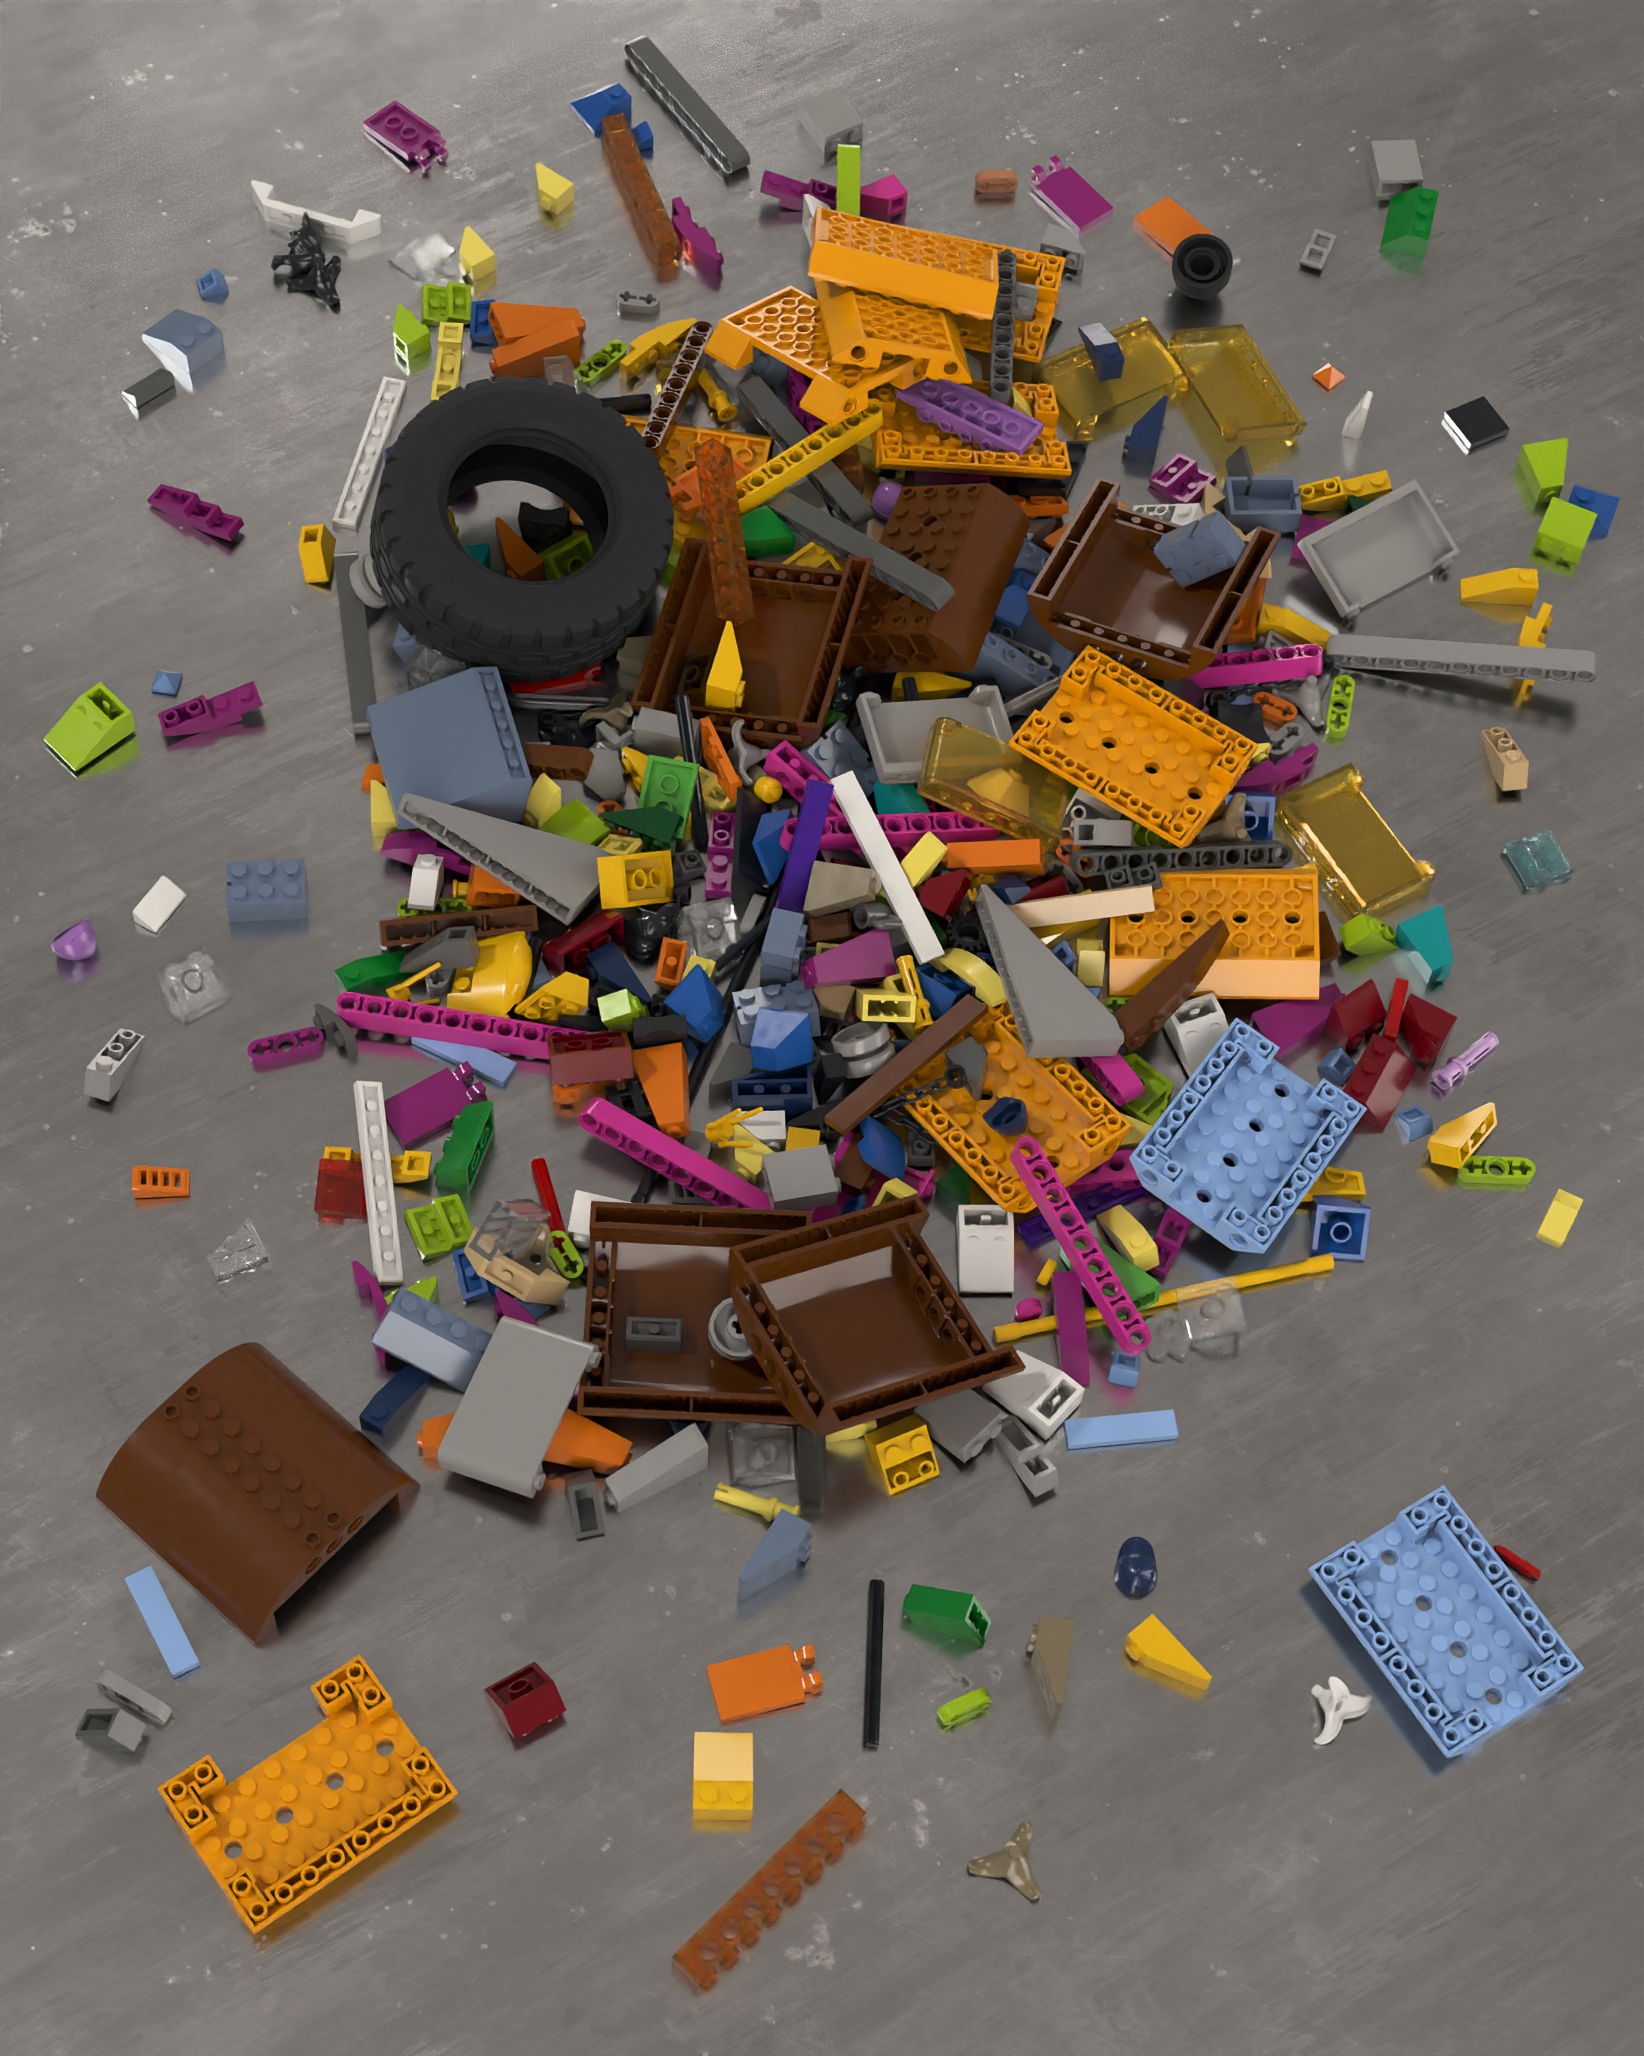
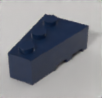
M811 1062L781 1071L764 1073L761 1070L732 1079V1111L738 1108L742 1111H751L762 1107L763 1111H785V1118H796L812 1110Z

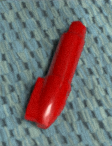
M1499 1544L1493 1547L1500 1558L1518 1569L1522 1574L1537 1580L1541 1577L1539 1569L1506 1547Z

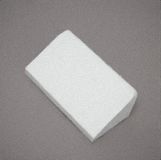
M162 876L133 910L134 922L156 933L185 899L186 894L168 878Z

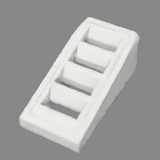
M1371 391L1366 392L1346 418L1342 435L1358 440L1361 437L1373 396Z

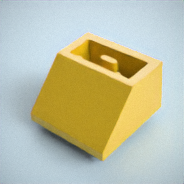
M566 971L542 986L515 1007V1013L551 1026L559 1015H577L588 1007L589 979Z
M913 1414L864 1435L871 1461L889 1495L940 1474L927 1426L916 1415Z

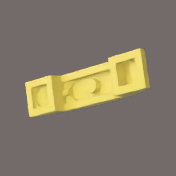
M440 322L435 377L432 383L431 402L435 399L439 400L440 396L458 387L464 323Z
M946 948L943 950L945 953L943 956L928 962L942 973L952 970L976 987L975 996L991 1007L1008 1001L1000 976L987 963L968 951L959 948Z

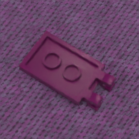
M396 100L362 122L363 129L406 160L409 161L415 158L419 166L424 170L432 166L431 162L427 159L430 156L428 150L432 148L441 159L448 154V150L443 147L447 142L441 137V131Z
M1054 155L1049 158L1048 162L1052 166L1047 168V172L1050 174L1046 176L1045 171L1040 165L1032 168L1031 172L1034 176L1030 178V182L1036 185L1035 192L1078 234L1113 214L1114 207L1072 167L1069 166L1064 169L1058 156Z
M788 365L786 394L796 420L811 435L826 424L818 421L816 416L800 408V402L808 388L802 373Z
M468 1061L459 1065L453 1073L447 1067L384 1101L386 1121L404 1149L452 1125L455 1116L461 1114L463 1106L479 1103L487 1099L485 1094L486 1088L481 1081L472 1085L469 1090L463 1084L474 1079L471 1073L473 1068Z

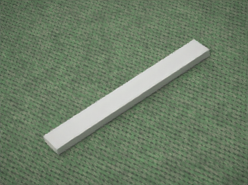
M383 377L333 517V527L357 530L407 388V381Z
M853 771L830 779L828 783L834 785L833 794L871 869L880 875L881 889L894 915L902 919L903 925L901 929L920 966L943 956L945 953Z
M356 1081L353 1086L374 1279L378 1285L401 1286L404 1283L382 1082Z

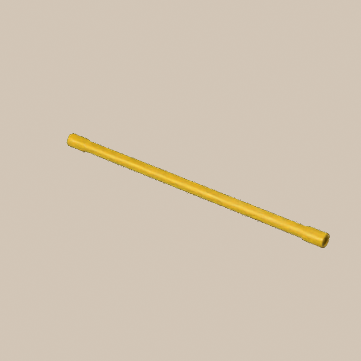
M1328 1253L1298 1262L1161 1291L1159 1302L1144 1309L1306 1273L1313 1274L1334 1269V1260L1332 1255ZM1097 1306L1084 1308L1086 1322L1103 1319ZM1055 1315L993 1327L994 1340L996 1343L1056 1329Z

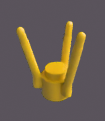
M437 962L402 983L386 989L387 998L408 1001L412 998L408 986L439 968L441 963ZM439 998L414 1001V1003L426 1005L441 1002Z
M759 1107L737 1116L742 1112L738 1108L720 1119L706 1124L705 1135L707 1140L712 1144L718 1143L720 1149L725 1147L752 1148L753 1143L728 1141L734 1132L732 1125L763 1112V1108Z

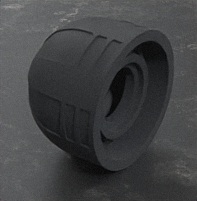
M1195 234L1185 238L1175 249L1172 261V274L1177 288L1184 295L1195 299L1205 300L1214 297L1227 286L1230 280L1233 265L1232 253L1223 240L1210 234Z

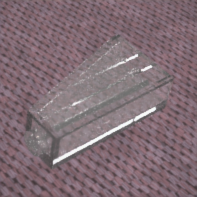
M530 1198L497 1200L468 1247L488 1261L493 1262L530 1241L541 1223H546L551 1213Z

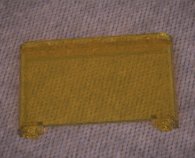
M1147 317L1140 318L1109 332L1117 340L1125 358L1121 378L1099 382L1084 343L1046 358L1037 363L1033 368L1031 380L1034 384L1053 385L1059 417L1075 437L1091 432L1095 427L1097 416L1172 384L1176 391H1186L1193 386L1194 375Z
M1243 324L1174 331L1168 343V351L1226 442L1234 443L1298 436L1303 432L1307 425L1306 421Z
M940 717L929 730L916 793L1020 840L1040 839L1044 850L1053 854L1060 845L1071 782L1010 747L1006 742L950 717Z
M1348 763L1276 797L1275 814L1308 860L1316 865L1318 873L1349 915L1355 918L1361 913H1371L1432 883L1436 873L1433 865L1423 859L1415 863L1361 792L1364 783L1362 773L1356 770L1352 763Z

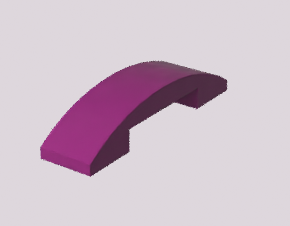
M357 1260L352 1261V1271L359 1297L371 1295L377 1319L380 1323L387 1308L384 1295L370 1272ZM374 1346L380 1370L385 1369L390 1353Z

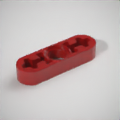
M1396 978L1393 985L1382 1034L1383 1038L1394 1043L1397 1038L1409 984L1408 980Z

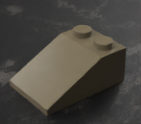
M1040 1615L1038 1625L1032 1624L1027 1651L1032 1652L1031 1664L1050 1720L1057 1723L1064 1700L1075 1621Z

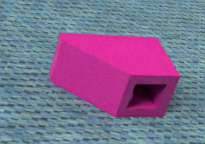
M894 174L881 178L876 182L860 187V210L888 216L906 208L908 191Z

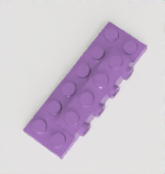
M927 377L904 390L900 388L897 390L896 398L917 407L916 415H918L922 422H932L938 425L940 430L945 433L953 432L959 435L963 442H973L979 445L982 451L1000 452L1003 449L1007 452L1018 454L1020 458L1043 431L1044 423L964 384H955L950 380H932Z

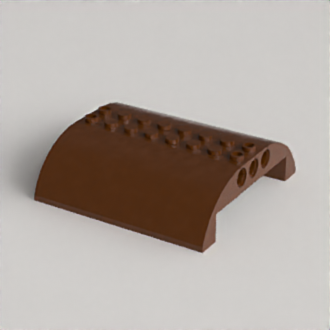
M1097 477L1027 593L1026 599L1032 613L1042 628L1055 641L1077 655H1080L1086 646L1089 645L1142 677L1150 679L1178 680L1201 672L1216 658L1281 538V533L1258 526L1237 565L1181 588L1169 573L1171 568L1166 569L1153 552L1163 534L1175 530L1182 525L1118 506L1121 483Z
M686 537L630 703L632 709L638 714L641 707L677 715L675 703L670 702L667 698L680 658L712 649L718 650L726 622L731 621L742 666V681H746L742 707H737L734 713L727 709L718 711L706 709L703 706L690 705L691 717L699 720L709 716L723 746L734 747L731 730L734 723L740 719L745 721L741 728L743 739L761 750L770 749L772 751L784 740L789 742L796 750L813 744L819 738L874 562L873 558L849 555L845 569L842 571L716 557L709 540Z
M917 1194L736 1245L729 1250L731 1295L745 1339L786 1409L803 1427L821 1435L836 1433L1020 1373L1026 1368L1012 1345L992 1350L920 1235L930 1214Z
M591 1201L590 1246L583 1341L598 1346L599 1352H601V1360L596 1369L593 1368L590 1372L584 1371L578 1390L577 1415L801 1425L786 1409L755 1357L746 1361H730L718 1355L708 1339V1324L714 1309L723 1300L732 1297L729 1281L730 1248L812 1224V1211ZM627 1316L683 1319L681 1352L627 1351L625 1340ZM739 1325L734 1327L736 1328L737 1334L742 1333V1329Z
M248 1342L223 1352L203 1366L137 1427L110 1462L100 1481L95 1497L256 1646L276 1626L273 1613L391 1499L400 1506L420 1487V1484L262 1344Z

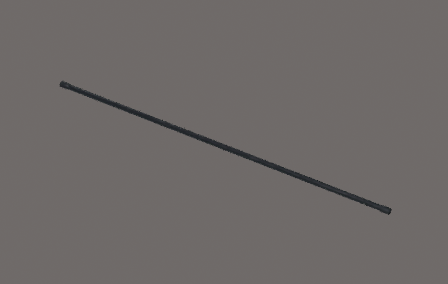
M869 673L870 676L866 678L860 694L865 692L874 693L882 673ZM856 703L845 727H859L861 720ZM787 859L773 885L756 925L773 911V907L775 908L779 894L777 885L783 878ZM767 930L744 950L723 997V1026L707 1044L703 1042L689 1072V1105L733 1009L732 992L741 991ZM647 1166L636 1193L631 1198V1203L647 1204L649 1194L659 1174L657 1171Z

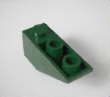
M658 806L602 812L599 814V817L605 821L604 826L618 831L619 827L628 830L627 835L634 838L642 839V837L651 839L652 845L665 849L666 846L674 847L684 823V818L681 815Z

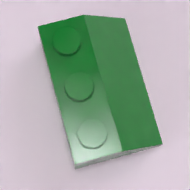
M1415 187L1391 197L1380 250L1424 259L1430 239L1439 191Z
M484 1101L463 1106L461 1114L455 1116L452 1124V1130H454L451 1138H446L443 1145L444 1155L442 1160L438 1159L433 1170L438 1187L468 1195L495 1129L493 1102Z

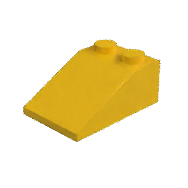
M727 621L706 684L705 707L706 709L718 711L727 709L735 713L737 707H742L746 681H742V666L731 621Z
M671 850L597 857L602 909L674 901Z
M694 1732L692 1820L752 1821L753 1733Z

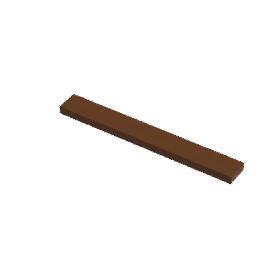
M967 994L824 1116L825 1123L844 1136L848 1134L988 1013V1006Z

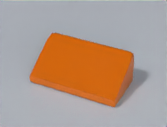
M663 937L654 983L671 993L681 982L689 945L688 942Z

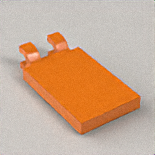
M1169 196L1136 215L1134 220L1138 227L1171 255H1174L1179 243L1189 236L1195 234H1210L1214 236L1213 233Z
M725 448L672 479L671 487H669L672 505L675 506L680 499L684 501L680 506L684 512L679 514V518L684 523H687L698 511L703 515L707 514V503L713 496L752 471Z
M791 1644L706 1666L721 1724L806 1702L805 1693L822 1690L823 1679L821 1672L817 1671L804 1677L801 1665L815 1663L813 1645L803 1646L793 1652Z

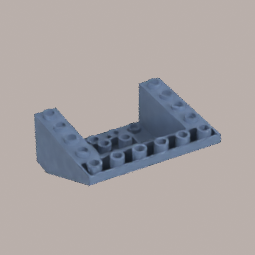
M1025 538L1013 570L1022 569L1037 577L1050 554ZM1029 607L1018 630L993 618L973 671L951 673L962 680L972 682L973 685L994 678L1005 695L1016 698L1063 675L1079 655L1055 641L1042 628ZM993 633L1003 635L1047 654L1052 660L1050 670L1043 667V663L1035 662L1031 657L1026 656ZM1052 696L1037 703L1036 705L1044 707L1052 698Z
M497 666L470 668L367 707L366 717L398 830L419 828L397 813L405 793L509 822L522 821L532 779Z

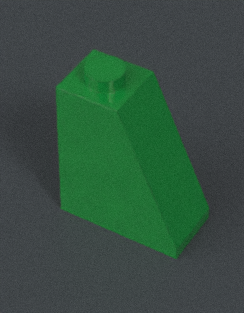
M764 505L721 525L717 543L732 558L789 554L793 551L796 534L767 505Z
M912 1584L909 1594H906L903 1601V1610L912 1623L983 1647L992 1621L974 1594Z

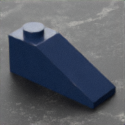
M1101 323L1079 326V334L1099 382L1121 378L1125 358L1117 340Z
M1163 396L1132 427L1131 436L1126 435L1123 449L1128 450L1127 460L1154 465L1168 396Z
M614 941L586 954V966L584 968L590 980L594 979L596 983L599 982L618 991L627 989L633 996H637L643 1006L646 1005L650 1012L651 996Z
M408 1363L374 1395L359 1415L361 1430L385 1444L430 1383L432 1376Z

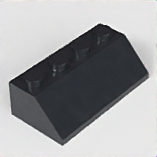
M737 787L731 901L750 902L754 893L762 896L763 892L768 893V881L764 877V871L752 844L762 814H767V803L743 787Z

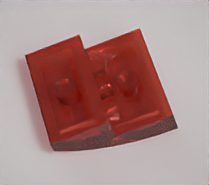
M320 1158L314 1206L316 1213L343 1214L344 1217L368 1218L362 1162Z

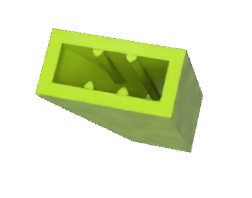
M1567 438L1522 445L1518 463L1536 503L1550 502L1552 497L1559 499L1564 485L1568 447Z

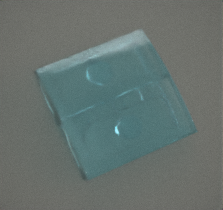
M1550 829L1530 839L1524 836L1503 846L1526 888L1541 886L1573 873L1571 864Z

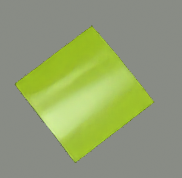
M448 281L446 287L423 283L421 288V324L428 326H440V322L470 324L471 286Z
M575 798L559 809L537 829L594 846H598L612 831L604 826V822L578 798Z
M458 1194L435 1198L431 1205L408 1209L404 1214L423 1261L465 1247L474 1230Z

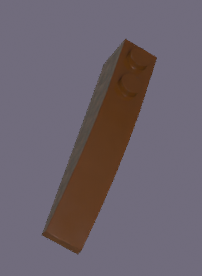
M536 904L378 919L382 947L424 943L447 928L474 926L476 937L509 934L516 931L528 932L539 930Z
M1222 919L1215 923L1113 1014L1117 1019L1119 1028L1124 1033L1122 1046L1130 1053L1135 1048L1141 1047L1153 1032L1160 1030L1203 980L1230 935Z

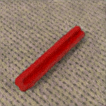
M544 1158L534 1159L531 1161V1167L550 1232L556 1230L566 1232L546 1161ZM554 1235L552 1237L554 1247H558L562 1254L566 1251L562 1246V1243L565 1241L564 1238H557Z

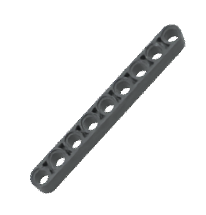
M646 35L624 44L626 56L727 173L730 174L750 164V156L745 147Z
M1005 250L997 253L999 286L991 323L988 397L1009 406L1013 375L1017 258L1013 252Z
M758 375L736 386V392L740 400L784 451L809 436L808 432ZM832 460L806 475V478L846 525L856 529L874 518L870 505Z
M358 551L335 553L334 563L354 734L371 733L366 717V709L368 706L376 704L365 606L364 602L356 595L349 577L350 566L359 556Z
M1278 840L1193 843L1184 848H1179L1174 844L1077 849L1072 852L1069 864L1072 869L1085 876L1104 875L1106 871L1129 865V859L1134 854H1136L1137 860L1133 865H1129L1130 869L1152 863L1155 855L1160 853L1161 860L1156 864L1159 872L1279 867L1291 862L1293 851L1290 846ZM1281 847V855L1275 858V851ZM1257 849V856L1251 860V852ZM1230 850H1233L1234 854L1232 859L1227 861V853ZM1209 851L1208 860L1202 862V855ZM1185 852L1184 861L1178 863L1179 854ZM1112 855V863L1105 867L1104 861L1106 857ZM1087 856V865L1080 868L1081 859Z

